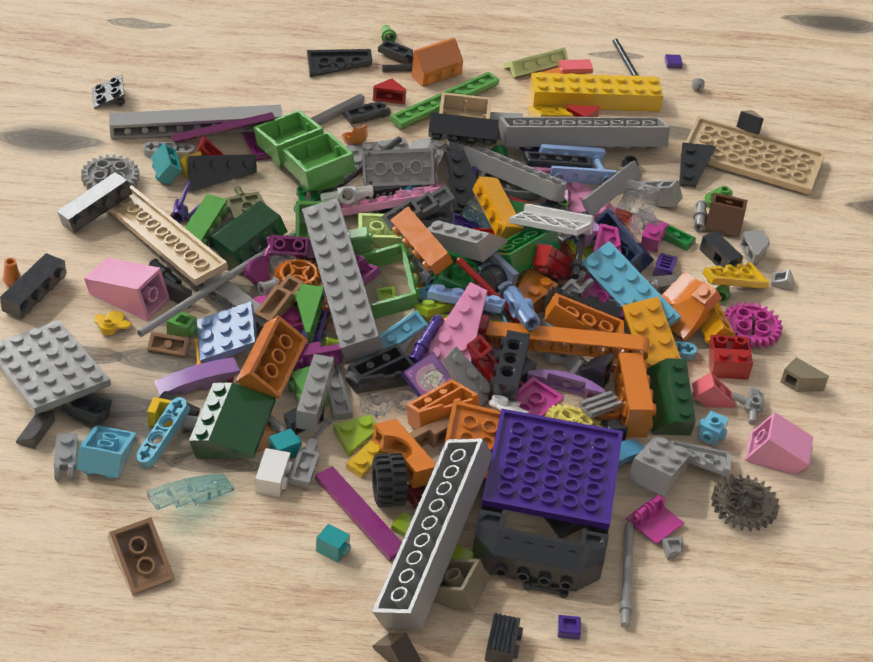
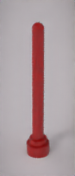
M457 258L456 263L481 288L486 289L489 296L495 295L503 299L464 259ZM505 302L504 310L511 316L509 304ZM511 316V323L521 324L518 318Z

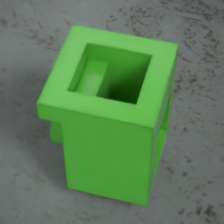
M181 311L166 321L167 334L186 338L194 337L198 332L197 317Z

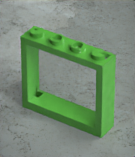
M403 242L359 254L365 257L369 264L377 267L403 260L411 293L371 303L375 319L415 308V304L419 303V299L422 296L419 287H415L419 284L416 274H412L416 272L413 261L409 262L412 259L411 251L406 250Z

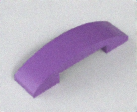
M540 369L530 370L527 374L526 382L535 377L552 389L583 396V400L605 393V390L594 382L564 371Z

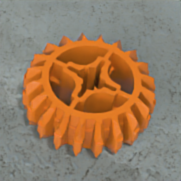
M299 257L295 260L290 258V261L284 260L283 263H279L278 267L275 268L273 277H276L275 279L280 280L279 286L288 274L307 285H323L318 264H314L313 260L307 261L306 258L303 260L299 259Z

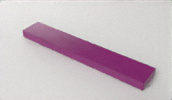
M272 112L174 134L172 135L173 142L190 141L204 136L207 137L260 125L275 118Z
M333 466L316 474L315 480L389 562L394 560L402 541Z

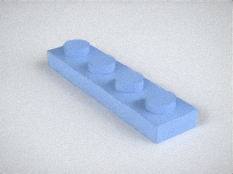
M432 284L427 292V298L456 304L464 290L461 288H447L442 284ZM495 295L487 296L484 310L501 314L506 300Z

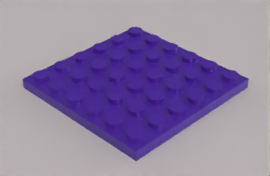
M501 408L492 450L493 457L489 464L481 505L609 530L623 431Z

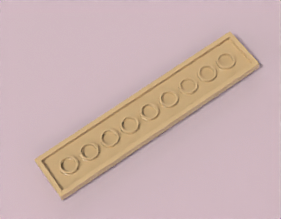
M132 185L130 186L132 195L108 210L109 213L196 286L228 269L227 262Z

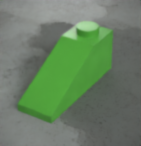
M301 284L299 291H296L295 302L298 304L306 338L308 339L307 342L310 344L313 342L326 298L324 287Z

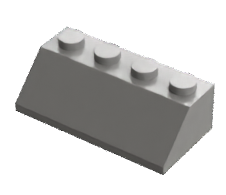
M435 221L427 228L446 250L484 262L507 243L505 238L442 221Z

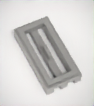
M608 391L580 401L579 407L591 419L621 408L623 402L621 400L617 401L618 397L616 395L612 396L613 392Z

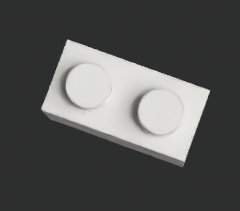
M265 449L255 478V493L280 497L282 489L286 490L288 484L287 474H290L293 468L289 452Z

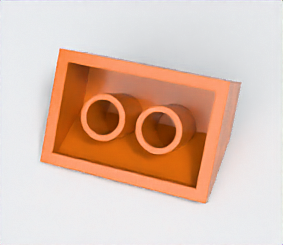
M454 37L414 50L412 78L422 87L462 74L463 58Z

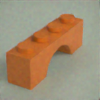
M397 419L375 423L372 439L374 443L379 445L382 452L402 453L405 458L408 483L412 488L427 485L436 463L427 455L426 451L420 447Z

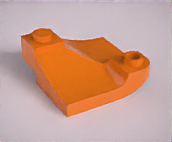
M685 271L661 295L681 316V320L671 326L670 330L684 342H687L710 318L711 314L709 311L722 299L715 288L705 281L701 282Z

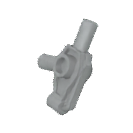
M754 387L749 388L748 398L734 392L731 399L744 405V410L749 414L748 423L755 425L757 415L763 412L764 394L760 392V389Z

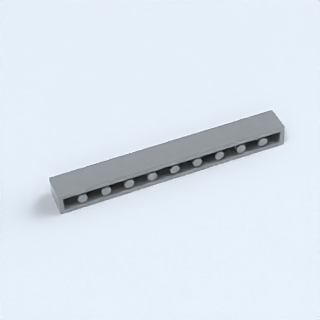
M280 104L109 113L111 139L167 137L270 112L274 114L276 119L283 116ZM255 126L233 130L225 133L255 132Z

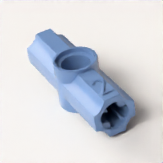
M509 286L504 291L503 297L509 304L511 316L518 318L528 331L535 330L540 325V319L534 311L532 300L530 298L525 299L521 291L515 286Z

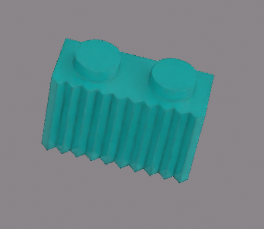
M162 143V146H159L160 148H157V151L151 155L152 167L156 172L155 178L160 183L170 185L183 170L176 152L177 150Z

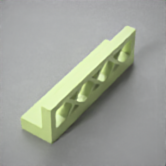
M564 47L507 62L503 66L504 68L510 67L512 77H517L558 66L559 60H568V56Z

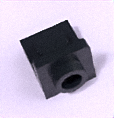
M621 419L601 420L600 426L623 431L622 441L626 440L628 428L627 425L622 424Z

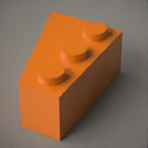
M530 268L526 271L517 289L521 291L525 299L530 298L532 300L534 311L538 315L542 311L546 289H552V286L558 287V284L535 269ZM507 313V319H509L510 321H512V320L510 319L511 316Z
M451 379L406 404L408 424L415 429H419L427 424L450 417L454 400L479 406V395Z

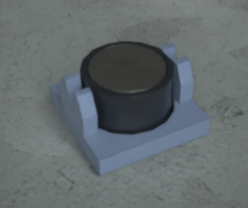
M497 252L490 256L488 262L478 267L480 271L478 274L503 299H505L503 297L504 291L509 286L516 287L519 273Z

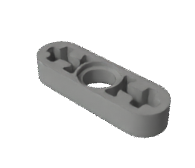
M147 142L144 144V155L147 158H151V155L157 151V148H160L159 146H162V143L176 149L179 159L194 153V145L191 143Z

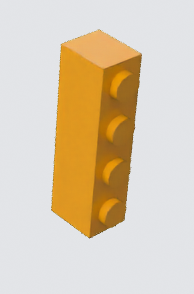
M480 176L472 190L495 235L508 239L522 231L523 225L509 223V217L516 215V212L498 178Z

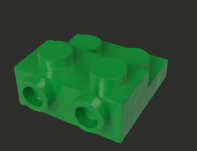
M446 250L453 263L438 275L431 274V279L434 280L433 285L442 284L447 288H461L465 291L469 283L474 284L475 281L456 263L457 258L464 259L476 272L479 264Z

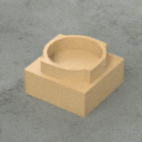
M442 92L439 113L490 119L492 98Z

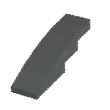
M444 185L433 193L428 191L415 200L413 197L381 217L390 231H393L394 225L391 219L405 208L409 207L421 220L452 204L456 199L449 188Z

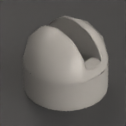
M696 78L692 80V89L694 91L698 89V92L704 89L705 81L703 79Z

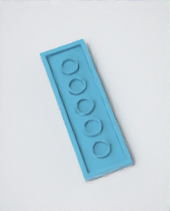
M610 241L582 261L583 268L613 300L618 301L617 305L622 307V305L659 297L669 327L681 320V316Z

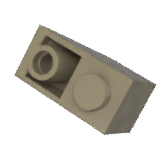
M796 357L784 369L781 383L796 392L824 391L829 375Z

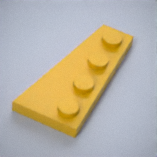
M748 262L746 266L740 263L736 267H733L731 264L726 265L725 268L721 266L705 267L702 272L707 281L712 285L719 284L728 287L739 286L741 288L767 289L770 284L752 262Z

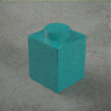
M291 428L269 436V449L289 452L290 460L297 457L302 441Z
M329 523L316 537V552L337 563L350 552V534Z

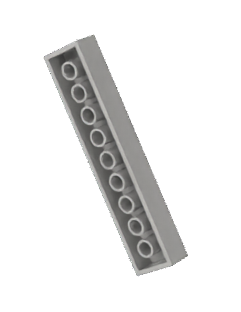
M499 117L498 137L509 149H516L517 147L532 149L533 147H540L541 144L593 148L605 147L608 149H613L614 147L629 149L630 147L640 149L653 147L661 149L662 147H668L670 127L660 117Z
M338 198L303 208V215L340 347L346 362L383 350L382 341Z
M484 439L446 440L372 613L383 628L422 630L493 457Z

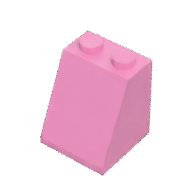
M774 412L751 432L745 461L797 475L800 471L806 470L811 463L810 455L813 450V436Z

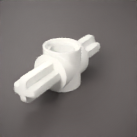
M345 185L337 188V191L322 193L321 201L338 198L340 204H349L357 201V198L372 196L374 194L373 187L368 185L355 188V185ZM345 190L352 192V196L349 199L342 197Z

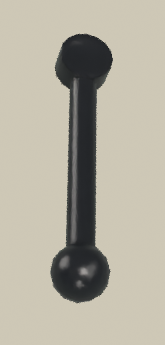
M530 582L523 584L525 590L534 589L558 594L561 598H567L569 594L568 590L550 589L531 585Z

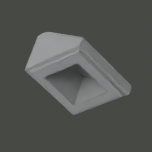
M791 270L773 273L771 286L790 291L793 290L794 277Z

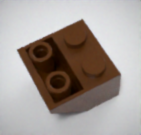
M713 192L705 230L740 237L748 200Z

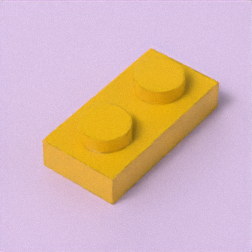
M371 440L346 463V469L362 479L372 470V461L375 454H387L388 452H382L379 445Z

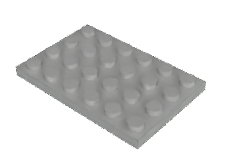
M59 320L0 341V371L35 415L111 386L110 378Z

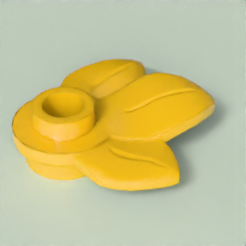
M110 311L107 315L96 314L94 316V323L98 325L100 333L103 335H113L117 329H127L132 325V322L124 320V313L121 311Z

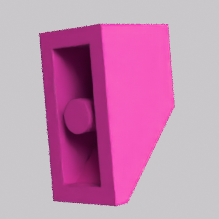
M653 218L647 222L641 239V244L646 250L658 253L669 223Z

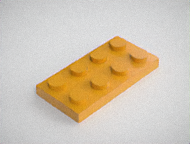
M659 297L622 305V311L630 334L646 336L650 340L649 356L645 360L647 368L666 358L681 359Z

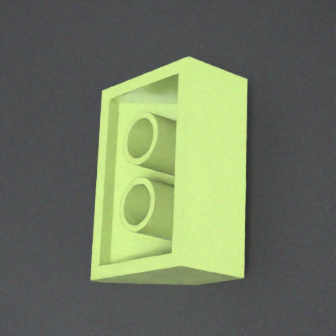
M358 213V228L366 226L368 232L373 234V248L381 249L402 243V238L398 237L394 231H390L381 216L384 214Z

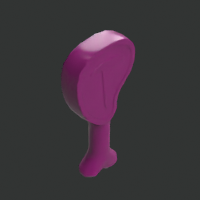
M271 237L266 238L267 248L263 256L252 259L245 268L246 277L256 286L258 282L262 281L264 283L270 280L268 267L271 257Z

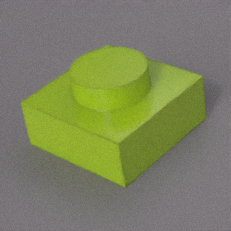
M395 287L376 288L377 302L396 297Z

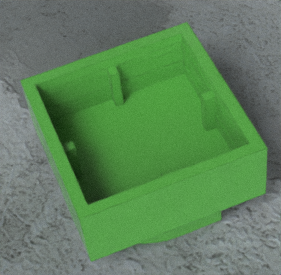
M301 110L254 127L257 145L271 157L272 162L279 168L285 166L282 154L283 148L324 133L323 128Z
M329 131L282 149L285 167L299 180L300 185L307 192L336 187L345 183V175L356 171L353 153Z

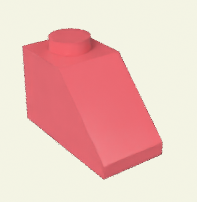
M711 372L692 383L693 398L705 407L733 408L736 406L735 400L731 399L733 392Z

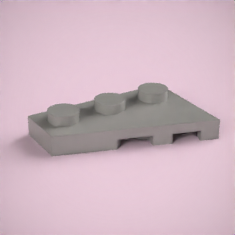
M455 346L442 359V362L451 379L479 395V406H482L489 398L490 384L458 347Z

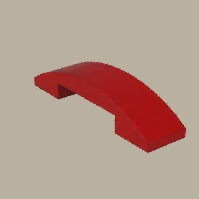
M479 334L466 346L480 372L491 383V378L496 377V375H493L495 363L499 364V362L490 353L493 348ZM522 381L520 382L519 388L524 385Z

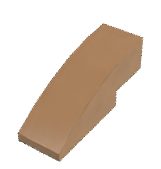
M288 274L280 286L275 285L256 310L255 315L267 322L278 315L281 317L296 303V291H299L301 284H304V282Z

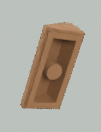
M151 332L147 351L186 357L191 340L186 337Z

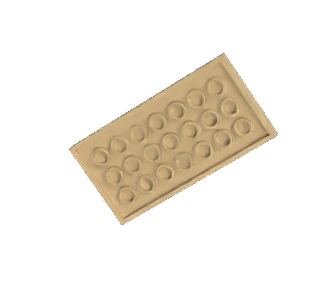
M701 116L697 117L685 142L716 146L715 152L708 163L710 166L808 195L811 194L825 152L767 135L755 134L739 127Z

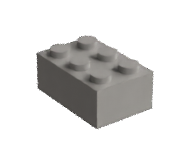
M655 436L634 458L627 480L665 497L685 474L692 453L682 446H676L668 442L665 438Z

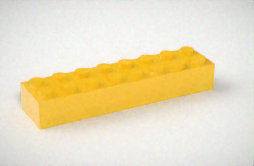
M538 72L531 73L529 87L532 106H560L563 109H566L567 105L600 106V110L660 112L664 97L659 77Z

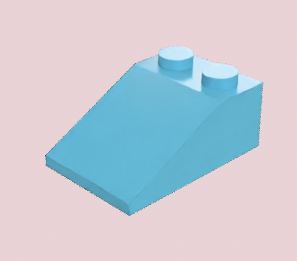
M95 425L79 447L77 470L90 475L100 474L110 479L119 478L124 470L136 433Z

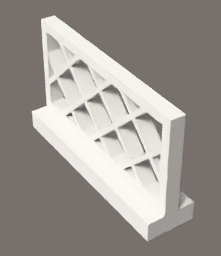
M525 204L524 211L509 217V223L576 236L579 234L591 235L593 231L594 216L538 205Z

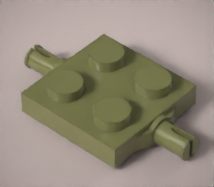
M240 186L234 189L237 195L225 198L227 199L229 213L235 218L258 201H262L265 204L259 191L244 193Z

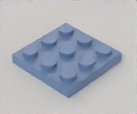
M252 302L241 304L197 320L201 363L220 360L250 350L257 340L255 311Z

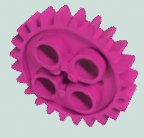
M744 301L743 305L737 302L736 306L731 305L724 312L735 336L748 337L751 349H753V346H756L758 349L761 348V345L765 348L768 347V344L773 346L774 342H778L781 337L782 320H778L779 315H773L774 310L768 311L767 306L762 308L760 303L755 306L753 302L748 305Z

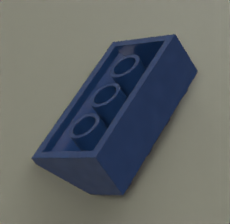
M607 208L595 220L599 226L601 223L618 227L621 253L639 273L654 261V258L623 220L611 209Z

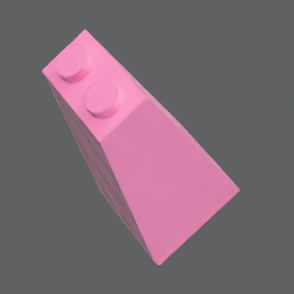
M106 258L84 278L90 295L146 321L170 300L161 269L158 267Z

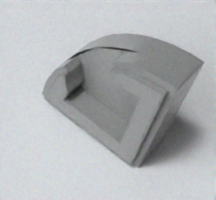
M683 537L662 539L661 545L667 560L673 559L680 554L683 547Z

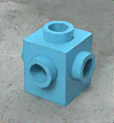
M710 411L705 420L701 419L698 424L697 430H700L698 439L716 447L719 441H724L728 430L726 428L729 418Z

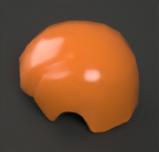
M363 124L361 128L357 129L354 127L352 132L343 133L342 140L348 145L364 143L368 137L367 125Z

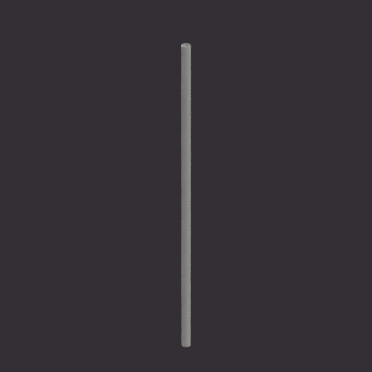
M295 230L285 236L295 237ZM266 248L137 330L138 336L143 337L245 271L247 264L252 259L263 256Z

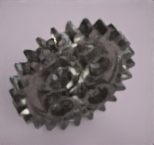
M739 474L738 478L731 475L730 479L724 477L723 482L718 481L717 486H714L711 496V506L715 507L714 513H719V519H726L725 524L731 522L733 523L732 528L739 525L741 531H743L744 527H747L751 532L753 527L760 531L761 526L767 528L768 523L773 524L780 507L778 505L779 499L775 498L776 492H770L771 486H764L765 481L759 483L757 482V477L751 480L749 475L743 478Z

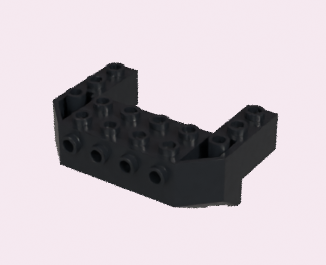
M481 506L472 552L475 553L476 559L481 560L489 574L575 592L600 579L606 555L609 530L586 526V530H583L579 543L504 528L506 514H503V509Z

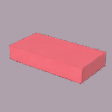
M590 59L559 60L558 62L561 74L593 73Z

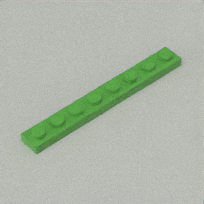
M486 72L448 89L444 93L475 96L499 85L500 79L492 73ZM442 93L391 115L390 121L402 129L429 117L431 112H439Z

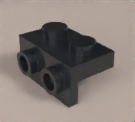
M93 392L62 404L61 411L68 413L71 417H79L84 419L86 423L95 425L109 418L112 399Z

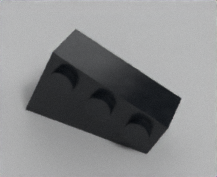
M395 343L348 365L345 380L356 394L409 386L401 374L413 366L414 363L401 347Z

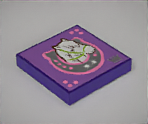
M431 352L401 374L418 397L451 380L448 371L434 352Z

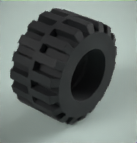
M402 453L375 454L373 458L372 488L374 500L378 508L405 506L408 476Z

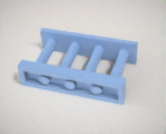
M541 144L539 152L588 156L592 165L596 166L597 169L552 166L549 175L566 183L579 182L588 185H602L616 174V170L605 169L602 164L606 153L604 148Z

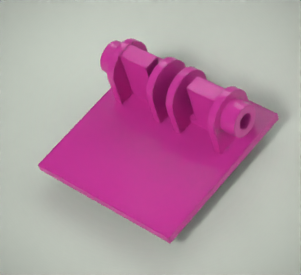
M656 495L625 518L655 544H658L662 539L684 525L681 519L664 506L666 498L661 495Z

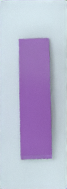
M232 357L194 365L154 382L159 395L163 391H167L172 395L181 391L185 395L200 387H203L206 391L212 387L213 383H222L240 374V370L235 358Z

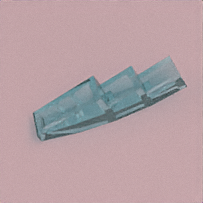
M209 474L185 478L147 490V497L156 510L172 504L179 508L191 502H194L197 506L234 491V487L225 474Z

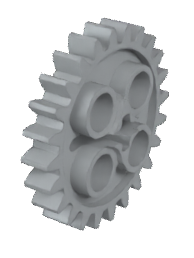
M106 154L105 158L99 156V159L92 158L93 162L87 161V165H83V169H81V181L87 190L110 176L111 167L113 168L111 174L116 172L128 181L129 186H137L138 181H140L138 165L134 164V161H129L128 157L123 159L122 155L118 158L115 154L112 157Z

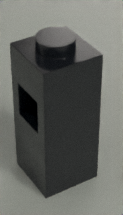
M717 231L702 237L699 250L716 266L725 268L726 265L731 264L733 267H736L737 264L742 263L743 255Z

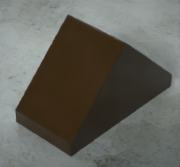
M388 633L373 645V649L388 662H421L407 633Z

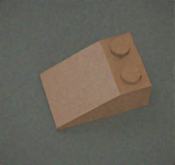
M152 517L109 532V544L132 595L175 579Z

